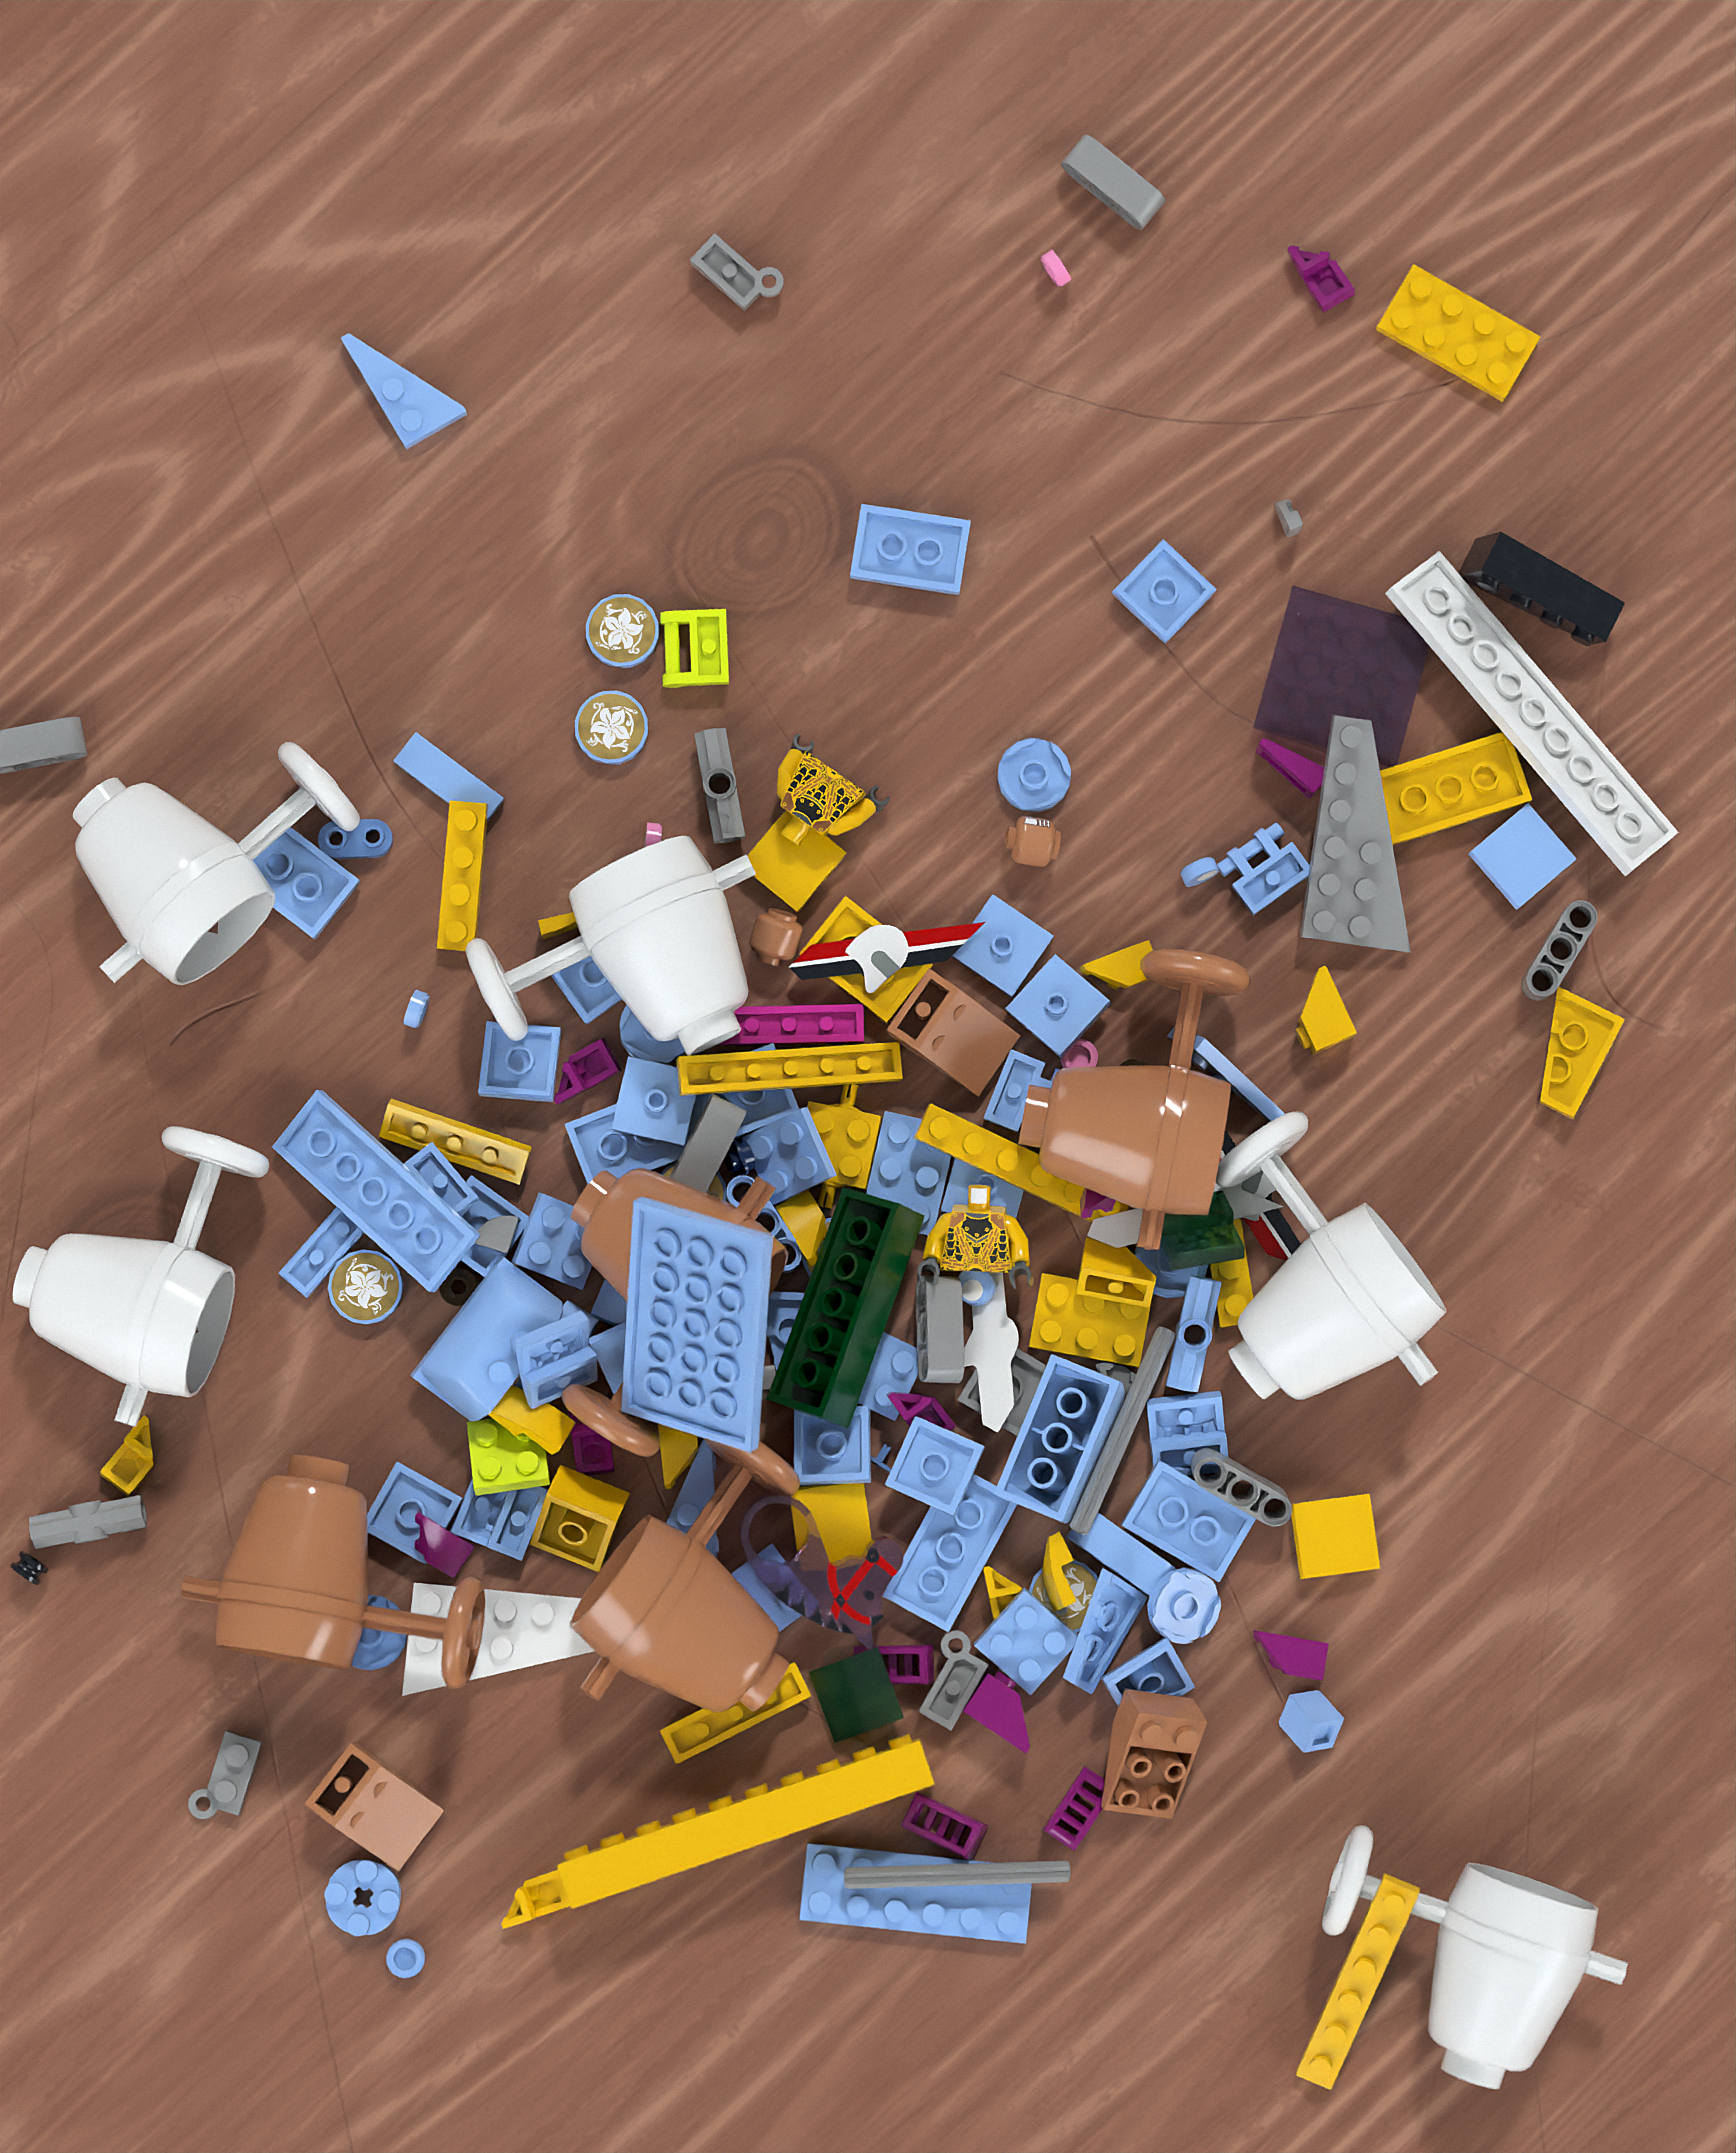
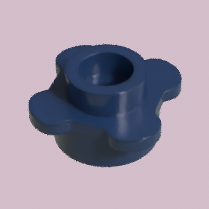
M734 1139L724 1157V1161L728 1170L734 1172L737 1177L743 1176V1174L746 1175L749 1173V1170L755 1168V1158L750 1145L746 1141L738 1142Z

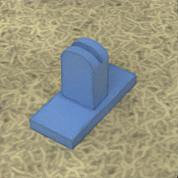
M884 1444L876 1458L871 1456V1463L890 1474L891 1468L882 1462L891 1447H886L887 1445Z

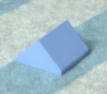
M1164 1637L1101 1677L1102 1682L1118 1707L1125 1689L1181 1697L1195 1688L1171 1643Z

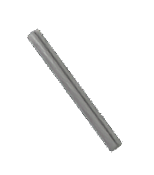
M1159 1326L1155 1330L1070 1522L1069 1527L1079 1534L1086 1535L1091 1529L1175 1339V1333L1167 1328Z
M1068 1861L847 1867L844 1870V1885L848 1889L1052 1883L1068 1882L1071 1875Z

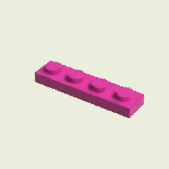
M863 1004L739 1007L733 1013L742 1030L716 1046L769 1045L771 1043L774 1045L864 1043Z

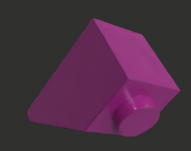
M999 1671L994 1677L986 1673L966 1703L963 1712L1026 1754L1030 1749L1020 1694L1013 1690L1017 1683Z

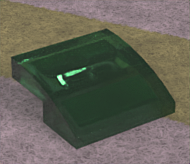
M1223 1190L1213 1192L1208 1215L1165 1213L1161 1245L1172 1271L1244 1258L1245 1246L1233 1224L1234 1212Z
M879 1646L809 1671L834 1743L905 1718Z

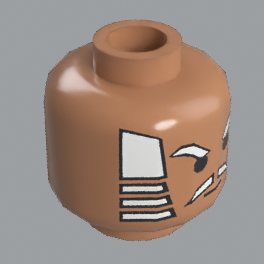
M1022 816L1016 821L1014 827H1007L1004 848L1010 849L1011 858L1017 864L1044 867L1048 865L1050 860H1056L1058 856L1061 832L1055 830V826L1050 820Z

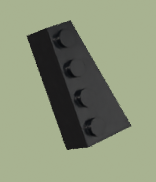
M1503 532L1476 538L1459 571V575L1465 582L1538 617L1550 627L1560 628L1570 633V637L1585 646L1607 641L1625 604L1622 600Z

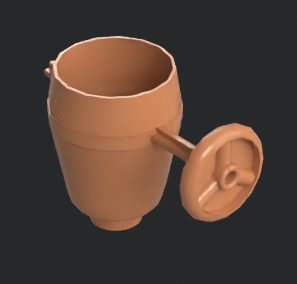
M1180 949L1151 951L1140 962V968L1147 979L1170 989L1181 991L1168 1066L1063 1068L1054 1075L1051 1088L1029 1085L1018 1144L1040 1148L1039 1163L1046 1172L1132 1207L1143 1209L1137 1247H1142L1146 1250H1159L1165 1213L1208 1215L1224 1139L1231 1083L1190 1070L1203 995H1238L1247 990L1251 984V978L1247 969L1232 960L1203 952Z
M637 1168L626 1172L619 1179L608 1171L603 1170L590 1181L579 1196L572 1210L571 1219L584 1228L580 1247L583 1255L628 1302L634 1200L645 1197L771 1234L756 1221V1218L776 1188L757 1176L738 1207H735L731 1203L645 1168ZM774 1236L772 1240L769 1297L777 1286L786 1267L789 1254L787 1249ZM623 1382L612 1399L579 1384H571L563 1391L562 1401L566 1408L601 1436L639 1456L651 1457L658 1451L660 1441L654 1431L636 1416L621 1412Z
M704 1438L708 1446L732 1468L688 1532L685 1534L683 1531L651 1515H647L627 1534L600 1569L584 1593L569 1623L571 1628L601 1656L580 1687L585 1694L599 1701L619 1670L690 1703L719 1713L731 1708L737 1701H740L752 1711H756L776 1689L789 1666V1661L774 1651L779 1639V1629L765 1610L705 1547L750 1480L778 1495L791 1496L798 1491L800 1478L795 1470L760 1441L758 1448L752 1452H747Z
M290 1455L286 1475H271L261 1482L224 1571L223 1580L215 1581L185 1576L184 1582H182L181 1598L218 1604L216 1647L297 1664L349 1670L363 1628L443 1641L441 1658L442 1677L445 1684L451 1689H459L469 1682L478 1657L485 1616V1589L478 1577L468 1576L458 1583L452 1597L447 1618L367 1605L368 1534L366 1499L360 1491L346 1486L350 1466L338 1461L312 1456Z

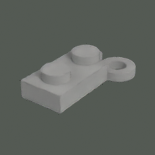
M715 233L690 259V264L743 311L748 309L759 297V294L764 297H774L783 289L784 280L779 270L773 267H766L757 271ZM766 276H772L775 278L776 284L772 288H766L763 286L762 280Z
M958 1630L950 1631L942 1638L941 1650L948 1659L918 1710L921 1714L949 1730H952L989 1665L969 1653L971 1648L970 1640L965 1633ZM953 1638H958L963 1643V1648L958 1653H953L948 1648V1644Z
M225 1731L207 1789L196 1790L189 1798L188 1807L193 1816L198 1819H207L212 1817L218 1809L240 1815L263 1742ZM202 1796L210 1800L211 1805L207 1811H201L197 1807V1800Z

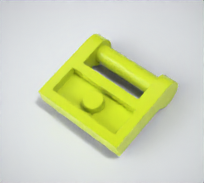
M726 609L661 612L660 625L664 626L666 674L662 675L663 687L679 688L683 686L729 684ZM690 624L691 672L681 673L679 625Z

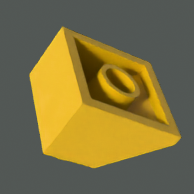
M560 1465L546 1493L529 1545L599 1572L630 1493Z

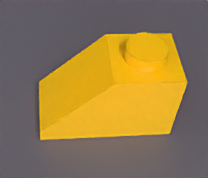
M1326 965L1320 967L1314 975L1297 1021L1300 1027L1295 1029L1303 1049L1310 1048L1313 1055L1348 1040L1357 1033Z
M1086 1237L1080 1262L1076 1294L1149 1308L1156 1276L1126 1246L1115 1248L1091 1237Z

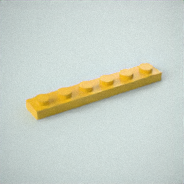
M899 1042L678 1056L676 1059L680 1096L892 1082L903 1079Z
M928 1104L913 1137L914 1139L1081 1217L1080 1199L1084 1187L1043 1170L1039 1163V1154L942 1108ZM1116 1200L1112 1211L1105 1212L1098 1209L1093 1211L1090 1218L1083 1219L1093 1222L1097 1218L1127 1211L1129 1205Z
M1385 1873L1383 1874L1298 2064L1296 2076L1327 2089H1332L1417 1900L1420 1888Z

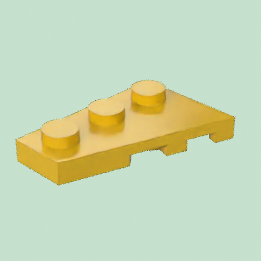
M1558 987L1540 1103L1574 1120L1625 1019Z

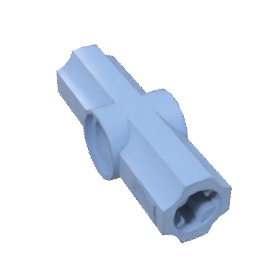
M1189 1275L1180 1320L1175 1328L1176 1338L1166 1386L1189 1392H1198L1207 1348L1212 1340L1211 1329L1221 1281ZM1192 1324H1198L1203 1328L1202 1338L1195 1343H1189L1184 1339L1185 1329Z

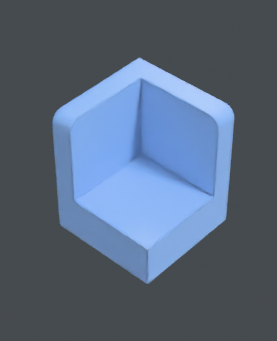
M1314 1690L1289 1695L1279 1720V1726L1300 1750L1305 1753L1332 1748L1344 1717L1320 1691Z

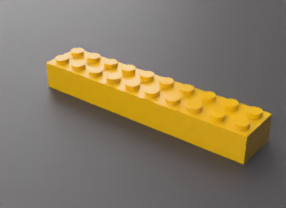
M910 1734L900 1736L888 1741L890 1746L888 1749L876 1752L874 1746L852 1753L853 1761L840 1765L837 1758L817 1765L818 1773L804 1777L803 1772L799 1771L784 1776L780 1779L782 1785L769 1790L767 1784L764 1783L746 1789L744 1792L745 1798L734 1802L731 1795L709 1802V1810L696 1814L695 1808L676 1813L672 1816V1823L660 1826L659 1820L641 1825L635 1829L637 1835L626 1839L623 1832L603 1838L599 1841L601 1847L591 1851L588 1850L587 1844L568 1850L563 1854L564 1860H561L557 1867L571 1909L934 1785L935 1783L920 1739L912 1740Z

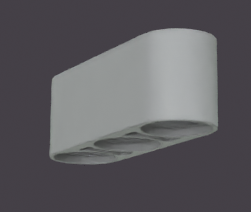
M1084 135L1061 162L1063 169L1074 180L1139 230L1146 226L1166 202L1164 196L1153 185L1089 135Z
M80 717L60 718L0 730V774L87 756Z
M1584 900L1575 901L1560 914L1522 978L1521 987L1529 999L1535 1001L1544 1000L1559 987L1597 923V911L1591 903ZM1573 910L1583 912L1587 918L1586 927L1577 928L1573 926L1570 922V912ZM1553 942H1561L1567 947L1568 956L1566 959L1559 960L1552 955L1550 947ZM1541 973L1548 978L1549 988L1547 991H1539L1533 987L1531 982L1533 974Z
M712 1094L669 1178L707 1193L744 1120L747 1110Z
M921 1275L920 1282L917 1280L916 1284L919 1379L921 1382L960 1383L964 1374L963 1307L960 1278L958 1276H939L937 1284L933 1285L934 1275Z
M1210 1448L1201 1449L1193 1455L1190 1462L1191 1471L1196 1483L1201 1488L1266 1525L1277 1527L1285 1524L1290 1519L1292 1505L1286 1492L1280 1486L1216 1450ZM1207 1462H1214L1219 1465L1217 1472L1211 1476H1203L1199 1473V1470ZM1240 1480L1250 1482L1251 1486L1246 1493L1238 1495L1232 1492V1487L1236 1482ZM1269 1500H1282V1507L1278 1511L1269 1513L1264 1510V1506Z

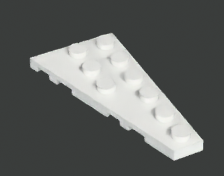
M414 1583L411 1612L447 1618L457 1586ZM485 1589V1616L482 1638L475 1667L469 1680L593 1652L594 1650L569 1624L582 1598ZM408 1635L402 1696L447 1686L441 1671L443 1641Z

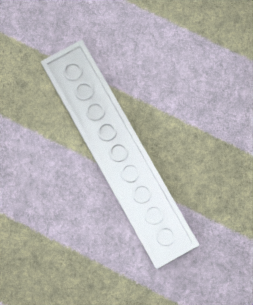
M1440 551L1393 585L1385 593L1624 876H1627L1679 833Z

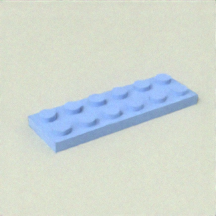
M771 1043L769 1045L763 1046L753 1051H769L776 1049L774 1044ZM791 1088L715 1094L747 1110L734 1139L754 1132L799 1109ZM712 1094L696 1096L686 1143ZM617 1104L564 1124L587 1184L603 1170L608 1171L619 1179L626 1172L637 1168H645L650 1171L662 1168L678 1161L684 1146L611 1130Z
M316 1090L272 1146L276 1152L429 1292H436L481 1235L323 1090Z
M807 1843L799 1920L1026 1944L1032 1883L848 1889L844 1885V1870L847 1867L996 1862Z

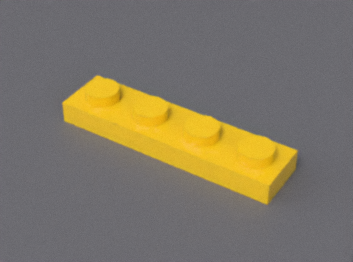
M449 801L437 949L466 951L468 943L477 938L488 804Z
M392 1098L387 1105L378 1136L419 1151L433 1142L448 1161L519 1185L523 1180L532 1146Z
M793 1662L789 1664L776 1689L758 1710L752 1711L740 1701H737L731 1708L721 1713L703 1708L659 1731L675 1763L678 1764L812 1695L796 1663Z

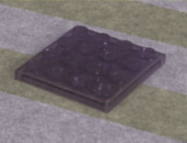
M1292 586L1253 729L1327 749L1332 715L1370 720L1372 722L1378 763L1389 767L1396 766L1429 645L1404 616Z

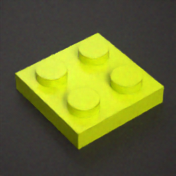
M493 1418L467 1422L473 1487L476 1496L550 1485L547 1451L525 1433L515 1436Z

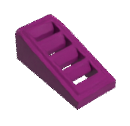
M1265 738L1259 742L1256 753L1307 798L1311 799L1322 787L1323 766Z
M933 1645L854 1646V1684H929L934 1682ZM868 1654H874V1676H868ZM883 1654H889V1675H884ZM899 1654H904L905 1675H899ZM914 1654H919L920 1675H915Z
M1086 1766L1083 1767L1042 1828L1073 1851L1077 1849L1103 1809L1101 1806L1103 1793L1098 1798L1081 1785L1086 1780L1103 1792L1105 1779ZM1076 1793L1094 1804L1091 1811L1073 1799ZM1068 1805L1086 1817L1083 1823H1080L1065 1812ZM1060 1818L1077 1829L1074 1836L1056 1825Z
M916 1792L901 1824V1827L965 1859L971 1860L975 1857L988 1829L987 1824L920 1792ZM927 1805L931 1809L921 1827L917 1825L924 1806ZM939 1812L945 1815L937 1832L934 1833L931 1829ZM953 1819L959 1822L951 1839H946L947 1831ZM967 1826L972 1828V1831L963 1847L959 1843Z

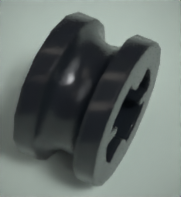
M20 1551L18 1554L20 1560L17 1563L13 1562L10 1567L25 1579L39 1585L41 1582L39 1576L42 1573H47L49 1569L31 1555Z

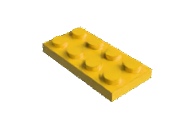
M1414 264L1376 327L1377 331L1501 402L1504 401L1541 337Z
M1503 732L1380 771L1393 846L1532 801L1516 749Z

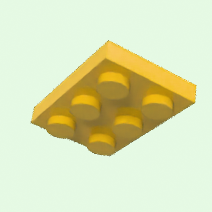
M845 896L799 953V956L810 945L855 939L870 927L882 924ZM933 964L900 968L873 993L866 991L865 978L860 973L827 978L887 1024L916 988L927 970L933 967Z
M1042 1273L1029 1348L1131 1367H1140L1150 1307L1146 1308L1076 1294L1077 1279Z

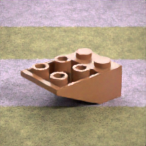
M930 968L886 1030V1035L899 1042L902 1046L977 1097L980 1096L1021 1036L962 990Z
M1129 1689L1124 1690L1112 1726L1101 1805L1103 1810L1172 1819L1207 1725V1720L1193 1698Z
M356 1741L349 1744L304 1804L337 1830L397 1871H400L445 1811V1809Z

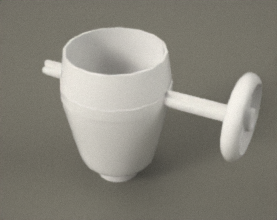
M285 742L278 750L279 760L300 789L238 844L170 794L150 783H139L126 788L118 778H110L92 789L80 801L73 812V819L82 827L75 843L76 856L122 936L127 940V943L99 966L114 983L142 958L177 985L194 982L213 971L236 953L255 934L275 904V892L253 862L260 853L315 805L343 830L353 831L358 827L360 816L353 804L341 791L335 780L301 747L293 742ZM218 922V934L208 932Z
M689 836L666 839L609 864L581 881L570 891L569 899L581 936L506 973L487 942L481 938H475L466 946L468 962L485 1002L490 1007L504 1033L511 1040H521L528 1032L526 1017L516 992L592 956L594 963L653 1038L659 1041H671L679 1038L687 1056L695 1055L730 1039L742 1030L733 1012L744 1004L749 990L723 890L756 875L747 855L712 871L711 866Z
M1296 1111L1286 1113L1274 1119L1243 1140L1219 1162L1215 1182L1223 1188L1232 1187L1262 1170L1310 1237L1298 1247L1241 1312L1238 1319V1327L1244 1340L1228 1351L1232 1361L1248 1384L1264 1400L1280 1388L1290 1397L1304 1400L1382 1365L1397 1355L1418 1384L1422 1386L1438 1374V1371L1416 1341L1421 1339L1446 1313V1307L1407 1249L1368 1204L1364 1203L1328 1223L1280 1157L1306 1133L1308 1129L1306 1115Z
M171 1126L162 1133V1142L167 1149L200 1163L174 1243L71 1233L62 1235L50 1246L49 1250L35 1246L28 1249L17 1271L13 1287V1302L29 1308L30 1324L38 1336L106 1375L126 1384L115 1420L135 1427L137 1426L148 1391L184 1397L196 1395L205 1384L224 1341L235 1295V1274L232 1267L195 1250L221 1170L258 1178L266 1175L269 1170L268 1159L259 1152L223 1137L184 1127Z
M1357 1826L1351 1830L1339 1861L1335 1866L1322 1919L1323 1930L1329 1935H1339L1345 1930L1358 1898L1362 1897L1372 1901L1381 1881L1366 1875L1373 1846V1833L1366 1826ZM1471 1862L1466 1864L1448 1902L1419 1893L1410 1914L1441 1924L1438 1931L1428 2031L1437 2044L1447 2049L1441 2065L1442 2070L1462 2080L1487 2088L1499 2089L1505 2070L1524 2071L1533 2064L1578 1987L1583 1973L1621 1985L1628 1963L1591 1951L1599 1908L1580 1897L1551 1885L1503 1869Z

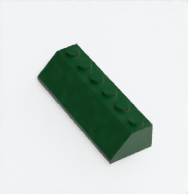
M842 1188L767 1400L815 1418L849 1428L924 1220V1215L897 1202Z

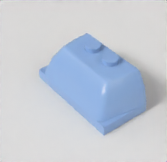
M500 1256L410 1376L470 1421L480 1420L494 1409L520 1374L515 1339L560 1320L563 1311L562 1301L506 1258Z
M1051 1354L994 1494L1062 1523L1070 1522L1124 1403L1125 1391L1123 1383Z

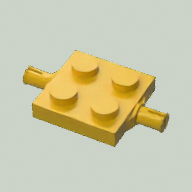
M856 1084L843 1085L839 1104L826 1105L808 1101V1110L837 1176L820 1183L822 1186L817 1205L822 1208L824 1206L826 1209L833 1208L836 1188L849 1186L867 1190L882 1116L865 1113L854 1107L859 1085Z

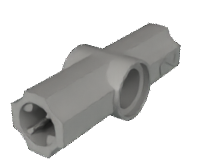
M713 728L694 733L714 844L744 839L746 836L726 728ZM718 777L727 779L730 782L729 790L724 794L713 793L709 786L714 779Z
M142 1495L103 1503L102 1500L69 1506L68 1510L29 1517V1531L34 1549L74 1541L75 1544L108 1538L109 1534L148 1527L147 1512Z

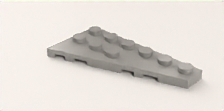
M1332 715L1299 937L1411 953L1372 722L1370 720Z

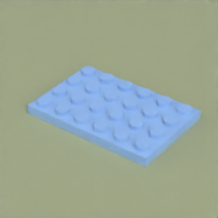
M640 1197L633 1201L621 1412L747 1452H752L758 1448L773 1235L645 1197Z

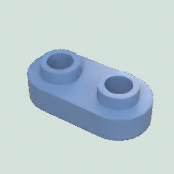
M378 819L360 820L358 827L353 831H345L332 821L321 828L318 835V844L322 852L335 860L379 858L390 851L393 845V834L388 825ZM372 831L380 833L379 841L374 844L367 841V835ZM335 833L343 835V841L339 845H332L330 843V837Z

